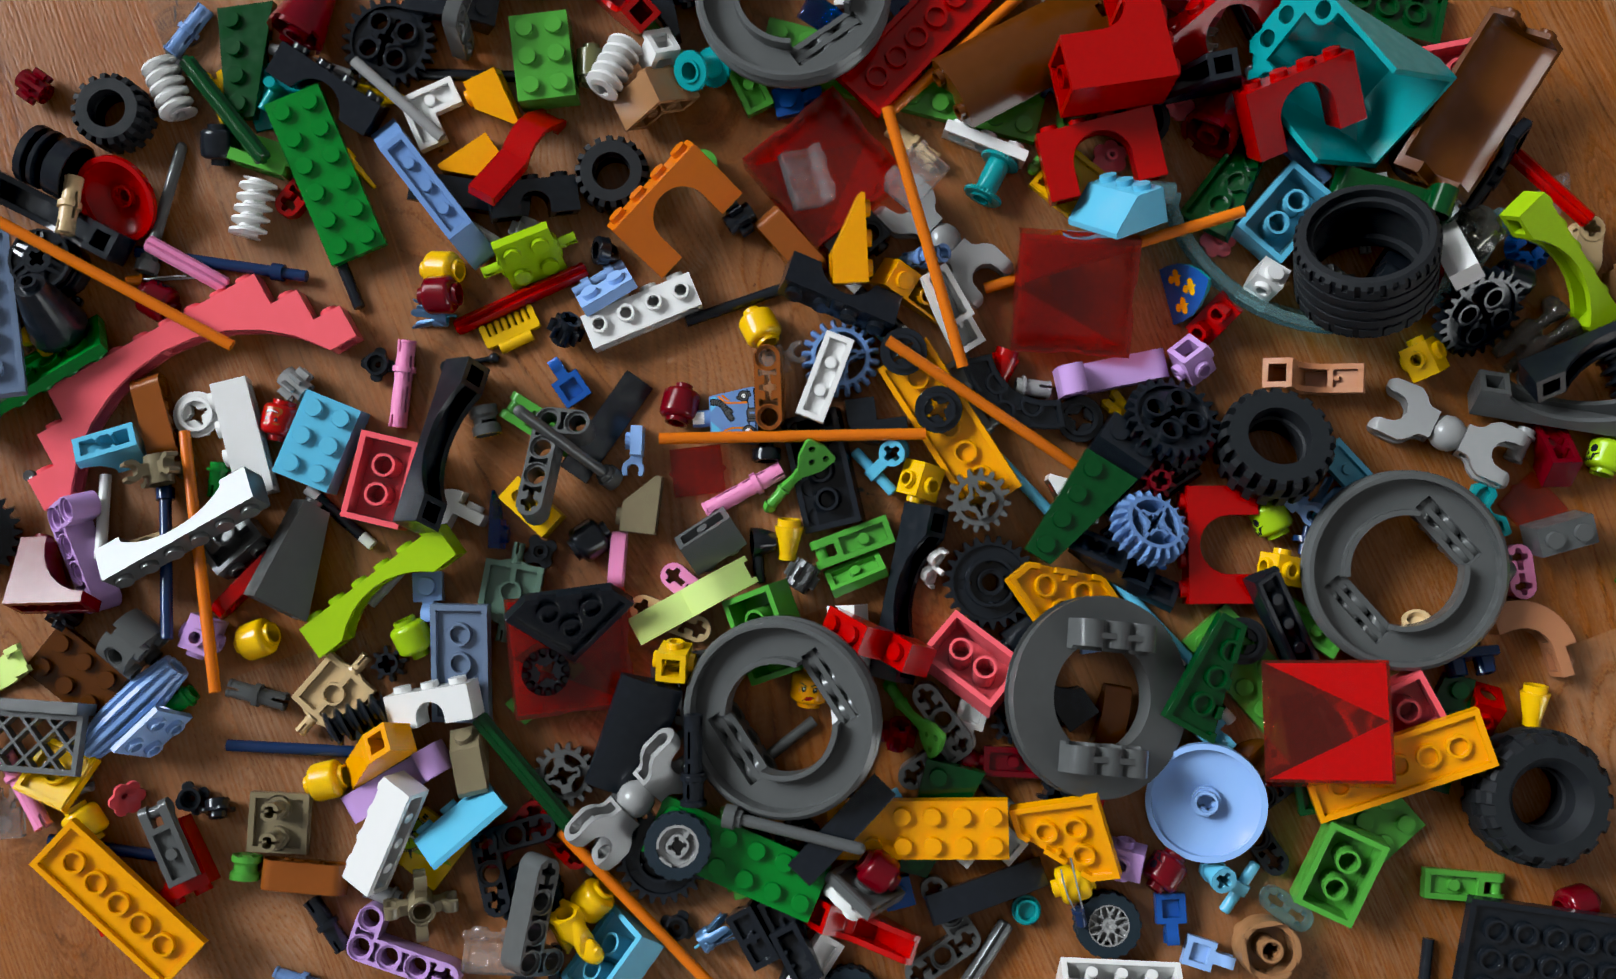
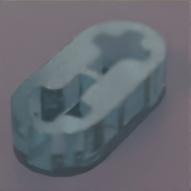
M1267 885L1261 889L1259 893L1260 905L1280 921L1298 932H1304L1312 926L1314 922L1312 911L1294 903L1288 892L1276 885ZM1278 893L1277 898L1284 903L1281 908L1274 903L1270 905L1271 901L1268 899L1270 894L1276 895ZM1291 908L1298 913L1302 912L1301 915L1304 917L1302 922L1295 921V918L1288 913Z

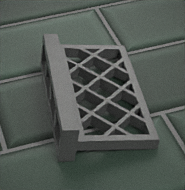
M0 697V734L4 731L11 740L3 749L0 748V771L81 777L89 716L96 715L97 704ZM20 717L26 727L16 735L10 725ZM46 719L52 730L43 737L36 727ZM71 721H77L76 733L69 739L63 728ZM31 733L37 744L27 751L21 741ZM57 735L64 745L54 754L47 743ZM15 747L22 758L12 765L6 755ZM42 749L48 760L41 767H38L32 757ZM67 751L72 756L71 770L65 769L58 760Z

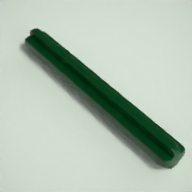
M183 56L179 66L253 161L256 164H266L267 160L271 157L266 147L195 57Z
M486 712L479 715L472 722L473 726L564 833L565 826L574 816Z

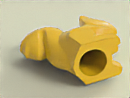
M561 899L559 901L560 907L551 912L549 928L554 933L555 939L566 954H569L574 946L577 954L585 962L593 965L602 963L605 953L587 927L585 916L580 907L566 899Z

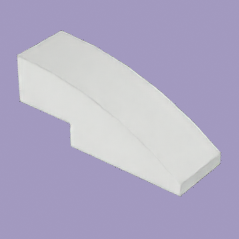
M1454 220L1442 226L1443 247L1441 264L1455 290L1458 291L1486 277L1456 221Z
M945 262L940 265V269L966 353L986 341L972 317L975 314ZM928 272L920 277V281L934 317L951 349Z

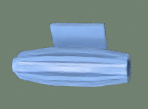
M166 655L136 675L133 680L127 683L98 711L89 723L84 756L99 759L112 751L117 754L151 758L161 752L163 745L173 736L181 733L185 725L193 718L190 713L176 711L165 706L188 677L189 673L186 667L175 657Z

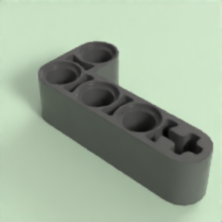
M545 407L536 414L538 418L547 424L557 422L552 428L577 446H586L596 437V429L591 419L582 410ZM585 424L582 430L575 431L578 426ZM533 428L517 494L516 508L527 523L535 526L543 524L550 515L564 451ZM551 449L547 455L540 456L543 450ZM545 476L542 482L534 484L538 477Z
M534 851L527 852L519 863L501 952L502 966L524 977L555 975L560 971L564 963L563 952L545 943L559 876V863L556 859Z

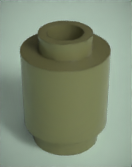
M584 43L583 47L577 49L576 78L579 80V86L584 88H590L587 84L586 76L591 71L594 62L597 61L598 55L602 52V48L597 43Z

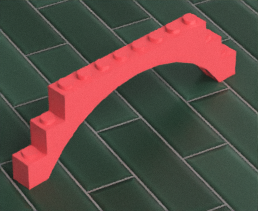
M256 274L243 275L235 280L236 284L227 289H218L209 295L210 298L204 302L193 303L184 309V314L227 337L271 334L301 339L337 354H341L364 341L351 315L345 308L340 305L337 307L335 305L329 306L320 312L321 316L318 317L307 296L297 289L281 293L276 301L264 279ZM166 318L158 323L159 327L150 332L145 331L135 335L132 338L133 341L125 346H117L110 349L106 353L107 356L97 362L88 363L75 375L61 379L47 391L62 419L47 424L45 426L46 430L37 434L53 464L41 467L36 471L37 475L28 479L44 511H48L49 507L62 496L85 491L89 467L80 469L76 464L71 439L102 431L120 401L130 391L129 383L131 380L144 377L172 356L210 340Z

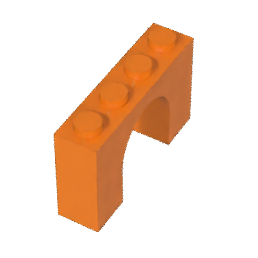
M686 140L684 143L679 142L671 150V157L664 164L661 163L650 173L651 178L644 186L640 185L633 190L629 196L631 200L623 208H617L609 217L610 222L606 225L661 278L678 263L682 256L659 235L655 228L653 214L659 198L672 188L681 186L691 187L714 209L724 214L742 194L729 178L689 140Z

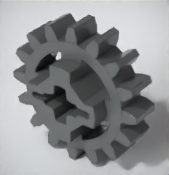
M980 467L978 474L974 475L973 470L970 468L967 470V478L961 474L957 476L959 485L950 484L949 488L954 491V494L947 495L946 499L953 501V504L947 509L948 512L956 511L957 514L953 521L957 522L962 519L964 521L963 529H966L971 524L976 533L980 526H984L986 531H990L991 522L999 526L1001 521L998 516L1007 517L1008 515L1003 506L1011 505V500L1004 497L1010 493V488L1002 489L1001 485L1005 479L1001 478L996 481L994 479L995 471L992 470L989 475H984V468ZM980 481L991 484L995 489L988 490L982 487ZM968 484L969 494L967 497L959 500L962 488ZM975 491L980 497H986V500L983 502V508L979 507L978 503H972L971 501L975 497ZM999 500L997 510L990 516L988 509L990 503ZM969 510L977 514L978 519L968 516L964 511Z
M571 741L567 742L565 748H562L561 743L557 742L554 744V752L547 747L544 749L546 758L542 756L536 758V761L541 766L534 768V770L563 804L568 800L569 805L572 807L576 804V797L583 802L586 799L584 791L592 792L594 790L593 786L585 782L590 767L588 760L592 754L583 755L584 746L582 745L576 748V750L573 749ZM568 755L575 757L581 764L570 761ZM554 758L555 767L551 772L546 773L549 762ZM563 767L565 771H576L567 781L565 777H554L563 770ZM584 775V781L576 791L575 782L578 777ZM554 784L559 787L562 793L555 791L550 785Z

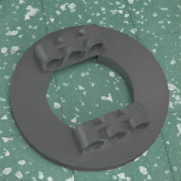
M695 0L696 13L702 32L716 56L732 71L752 82L783 89H797L820 85L850 71L877 44L887 24L891 8V0H844V13L792 47L791 38L767 34L752 24L744 14L740 0Z
M1392 470L1368 475L1356 480L1341 489L1324 504L1315 516L1304 539L1300 560V581L1304 600L1312 618L1334 645L1362 662L1386 663L1387 670L1419 671L1439 667L1456 660L1473 649L1488 634L1500 616L1506 601L1510 582V559L1505 537L1498 522L1486 505L1475 494L1457 482L1441 475L1416 470ZM1409 515L1419 524L1417 527L1424 531L1438 545L1437 549L1444 553L1458 567V574L1452 595L1437 613L1417 623L1397 625L1388 623L1347 577H1351L1352 557L1362 537L1372 527L1386 519Z
M1084 596L1063 601L1045 611L1028 627L1018 642L1009 663L1005 682L1004 703L1008 728L1018 753L1032 772L1043 782L1056 790L1072 796L1081 797L1084 794L1098 793L1100 800H1109L1129 795L1141 789L1165 768L1174 755L1173 752L1177 749L1184 731L1183 727L1160 715L1185 671L1181 655L1168 631L1152 614L1130 601L1111 596ZM1077 649L1122 653L1133 668L1139 689L1137 714L1127 734L1116 744L1071 741L1058 722L1054 706L1056 680L1065 661Z
M773 615L752 619L733 627L714 640L703 652L693 668L687 683L683 713L703 714L702 764L703 770L707 774V781L725 799L751 814L773 820L790 821L811 818L825 813L843 802L860 786L875 762L883 728L882 707L877 686L865 662L857 655L853 647L837 633L819 623L801 617ZM769 664H781L793 668L803 665L837 717L838 721L832 724L829 744L822 757L815 764L796 771L778 770L774 759L765 751L764 745L761 744L758 734L749 726V722L745 720L744 713L733 699L743 678L754 668Z

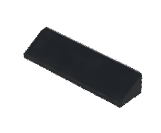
M627 370L591 420L596 429L595 439L586 446L578 447L602 463L653 388ZM569 454L561 463L562 468L586 484L594 474V472Z
M1273 566L1243 578V582L1280 662L1321 663L1279 568Z

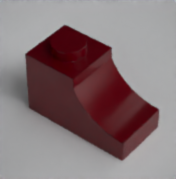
M1532 424L1531 429L1536 431L1534 436L1536 437L1534 442L1535 459L1532 467L1541 487H1571L1583 461L1568 430Z

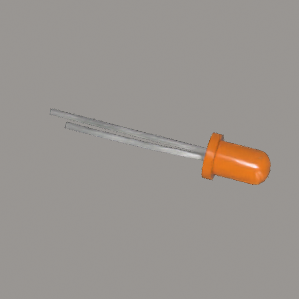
M140 273L139 275L126 276L124 281L132 286H139L142 282H148L151 279L168 281L195 278L186 277V275L147 278L146 275Z

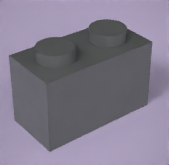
M724 506L674 538L680 551L698 576L703 572L711 571L717 566V563L728 556L737 554L747 544Z
M1572 510L1519 525L1523 545L1531 550L1532 555L1541 558L1599 542L1594 514Z

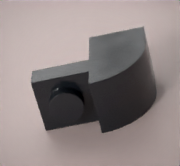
M874 396L844 401L848 429L908 428L906 416L877 420ZM860 441L871 446H878L880 444V441Z

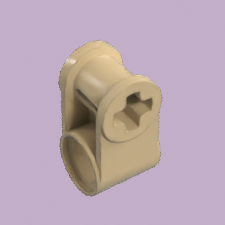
M1595 216L1584 227L1579 226L1575 222L1570 224L1568 229L1572 236L1581 244V250L1586 258L1595 266V272L1598 273L1603 261L1602 250L1606 228L1603 220Z

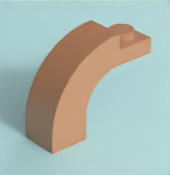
M1293 357L1263 358L1262 388L1268 391L1271 388H1281L1284 393H1288L1290 390L1299 393L1298 395L1311 396L1366 394V364L1307 363L1298 361Z
M1506 600L1500 616L1488 634L1501 635L1513 630L1523 629L1530 633L1538 642L1549 676L1565 678L1574 675L1572 667L1574 664L1573 657L1566 649V645L1576 643V640L1566 622L1554 611L1541 604L1524 600Z

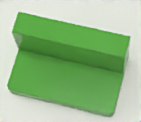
M256 135L271 155L266 164H256L242 145L240 150L230 147L226 158L235 165L287 182L292 180V171L279 142Z

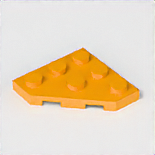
M1031 561L1024 563L1004 579L1033 622L1051 607L1076 597L1111 596L1119 598L1107 579L1101 575H1090L1076 570L1050 567Z
M1098 793L1084 794L1081 797L1069 796L1010 805L1008 811L1016 836L1026 843L1029 841L1044 849V854L1064 866L1066 863L1071 866L1070 858H1072L1074 868L1081 872L1080 876L1090 882L1121 879V866Z

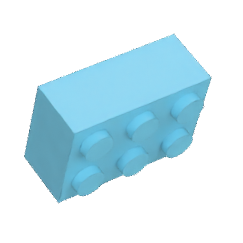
M1293 160L1282 169L1248 208L1246 217L1240 218L1237 221L1231 237L1259 261L1268 256L1282 264L1293 251L1295 227L1298 225L1300 217L1304 216V212L1314 202L1330 194L1331 191Z
M306 389L272 471L322 492L337 495L356 451L361 429L365 430L370 414Z

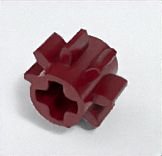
M37 67L33 71L24 69L15 78V86L19 88L16 91V95L32 106L35 105L36 101L44 104L54 94V87L50 85L54 79Z
M1164 463L1158 464L1156 470H1154L1153 466H1150L1146 471L1148 474L1143 475L1139 479L1143 481V487L1140 489L1141 492L1150 490L1153 496L1161 493L1163 498L1169 497L1168 488L1177 486V484L1172 482L1171 478L1175 472L1164 470ZM1158 476V481L1162 482V485L1156 487L1157 484L1152 481V478Z
M894 716L890 722L883 721L881 742H886L887 750L903 753L907 747L914 748L917 728L911 727L909 719L903 716Z

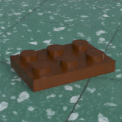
M67 626L62 632L55 629L28 663V665L31 664L33 669L28 674L63 702L97 704L96 714L130 682L95 652L96 646L75 629L72 630ZM89 716L88 722L90 723L95 716Z

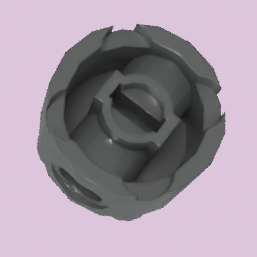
M135 608L125 613L112 624L116 629L112 634L106 631L95 650L103 660L131 681L141 672L144 666L147 664L151 666L160 660L163 656V652L160 649L169 640H160V624L142 610Z

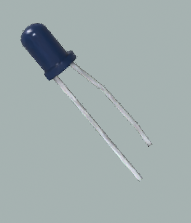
M1070 858L1081 905L1073 906L1068 896L1062 869H1060L1061 878L1067 898L1072 906L1071 912L1075 916L1076 925L1079 928H1085L1087 926L1086 912L1082 904L1072 858Z

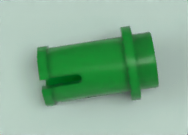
M210 461V467H206V470H209L207 497H212L220 486L219 480L226 477L228 472H231V469L226 467L224 462Z
M192 685L181 686L178 689V693L173 695L165 706L176 711H183L188 706H195L200 695Z

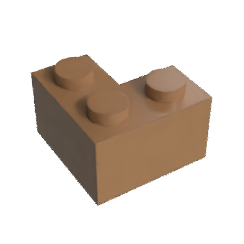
M666 65L657 69L645 67L638 71L637 77L632 82L625 84L622 91L618 94L617 100L612 102L626 131L648 128L663 114L683 112L701 96L698 91L690 92L681 88L675 79L673 65Z

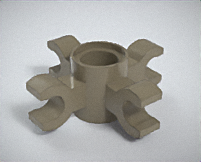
M164 451L145 455L142 457L143 464L133 459L124 461L120 464V468H130L133 471V476L125 477L122 479V482L124 484H133L144 478V482L140 484L142 489L168 486L176 483L175 476L183 479L181 459L174 461L178 451Z
M425 868L413 869L414 888L407 893L406 899L387 898L383 900L384 920L393 921L400 917L408 916L409 920L415 924L417 943L429 941L428 923L435 918L436 912L454 913L459 911L457 891L449 890L439 895H433L432 890L427 887ZM419 904H426L422 907H416Z

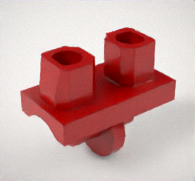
M1222 290L1185 328L1188 330V334H1192L1209 346L1243 310L1235 305Z

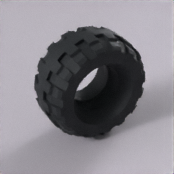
M1521 726L1509 728V731L1496 733L1489 737L1499 766L1464 777L1461 781V785L1464 786V796L1460 798L1462 809L1468 815V825L1474 835L1479 837L1485 843V846L1494 853L1515 863L1534 868L1551 869L1552 866H1567L1577 862L1576 860L1580 859L1581 854H1589L1599 844L1597 839L1600 834L1607 833L1611 821L1607 820L1609 809H1614V796L1609 794L1608 786L1611 785L1610 778L1606 769L1600 767V761L1597 759L1598 756L1589 747L1578 742V739L1566 733L1542 727ZM1533 768H1540L1550 782L1551 801L1541 817L1532 822L1524 823L1519 819L1513 807V789L1518 779L1525 772Z

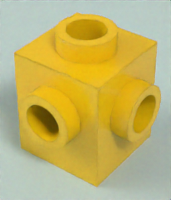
M1423 334L1406 341L1408 347L1398 352L1401 367L1405 372L1409 373L1413 384L1450 367L1446 358L1447 352L1444 344L1434 336L1425 339Z
M906 458L896 492L907 495L906 501L911 503L923 504L924 501L936 503L946 469L924 461Z
M1274 547L1273 553L1260 552L1257 572L1277 566L1286 586L1301 588V558L1291 556L1292 550Z
M681 638L663 640L659 649L654 650L652 666L656 668L655 681L685 684L697 663V654L693 653V643L684 642Z

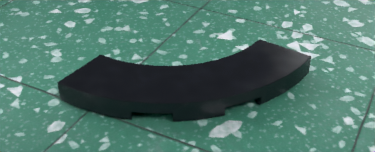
M1523 117L1508 133L1490 168L1465 205L1459 208L1455 221L1461 231H1464L1482 209V204L1490 192L1495 191L1507 172L1505 169L1515 154H1518L1530 132L1533 121Z
M992 354L967 359L969 365L963 368L970 385L976 393L1029 428L1040 430L1067 428L1061 399L1039 400L1015 391L1000 375Z

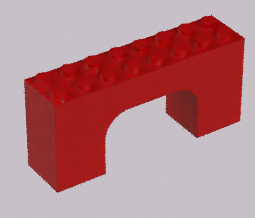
M1103 0L1106 15H1108L1109 27L1059 36L1048 67L1060 118L1164 103L1181 74L1180 60L1175 58L1173 50L1174 36L1172 31H1168L1166 23L1167 8L1165 4L1161 3V0Z

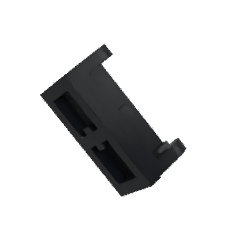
M750 899L743 907H736L725 920L755 972L775 962L780 957L769 937L770 931L756 906L758 902Z

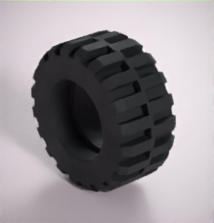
M1262 388L1255 390L1253 394H1244L1239 398L1238 402H1234L1229 407L1217 429L1220 433L1212 447L1215 450L1212 457L1216 465L1220 464L1217 469L1218 474L1222 479L1227 478L1228 483L1226 485L1232 491L1237 489L1242 493L1241 497L1249 500L1250 497L1257 500V504L1266 506L1268 502H1272L1273 506H1284L1286 501L1290 504L1298 502L1303 496L1307 497L1315 489L1334 460L1335 453L1333 450L1336 448V438L1330 436L1334 431L1329 421L1325 422L1324 418L1326 415L1320 408L1316 410L1312 406L1314 402L1308 398L1303 400L1297 397L1299 393L1290 390L1288 393H1284L1281 388H1271L1270 392H1267L1266 389ZM1266 430L1283 436L1293 446L1297 455V462L1278 464L1266 460L1251 445L1249 433Z

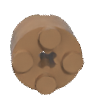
M1263 913L1250 915L1235 924L1232 936L1233 954L1240 965L1259 979H1287L1293 973L1292 971L1296 965L1300 963L1302 947L1298 936L1289 926L1276 917Z

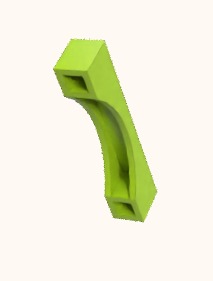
M1523 191L1499 214V217L1513 238L1524 239L1538 245L1559 266L1569 292V324L1576 335L1580 336L1615 321L1616 303L1609 294V288L1601 282L1595 272V266L1586 258L1581 250V244L1572 236L1567 228L1566 220L1558 214L1553 206L1552 198L1545 192Z
M447 523L441 524L439 532L419 533L421 537L416 541L412 542L410 540L396 549L398 554L391 560L385 558L373 567L374 573L368 577L363 575L351 583L353 589L346 594L341 592L328 601L330 606L324 611L319 609L309 615L308 623L299 630L319 658L327 656L330 652H336L355 637L357 625L365 607L372 597L387 583L410 572H436L444 570L467 553Z

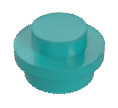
M1025 894L1015 898L1011 905V913L1018 923L1031 925L1039 919L1041 905L1034 896Z

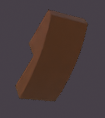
M1103 683L1095 705L1099 713L1089 738L1090 742L1116 744L1124 737L1131 707V687Z

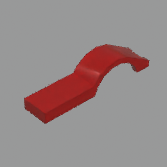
M543 108L524 114L510 130L502 149L469 183L468 193L495 206L528 169L531 156L540 140L550 131L559 135L566 127L567 121L562 118H556L547 113V110Z

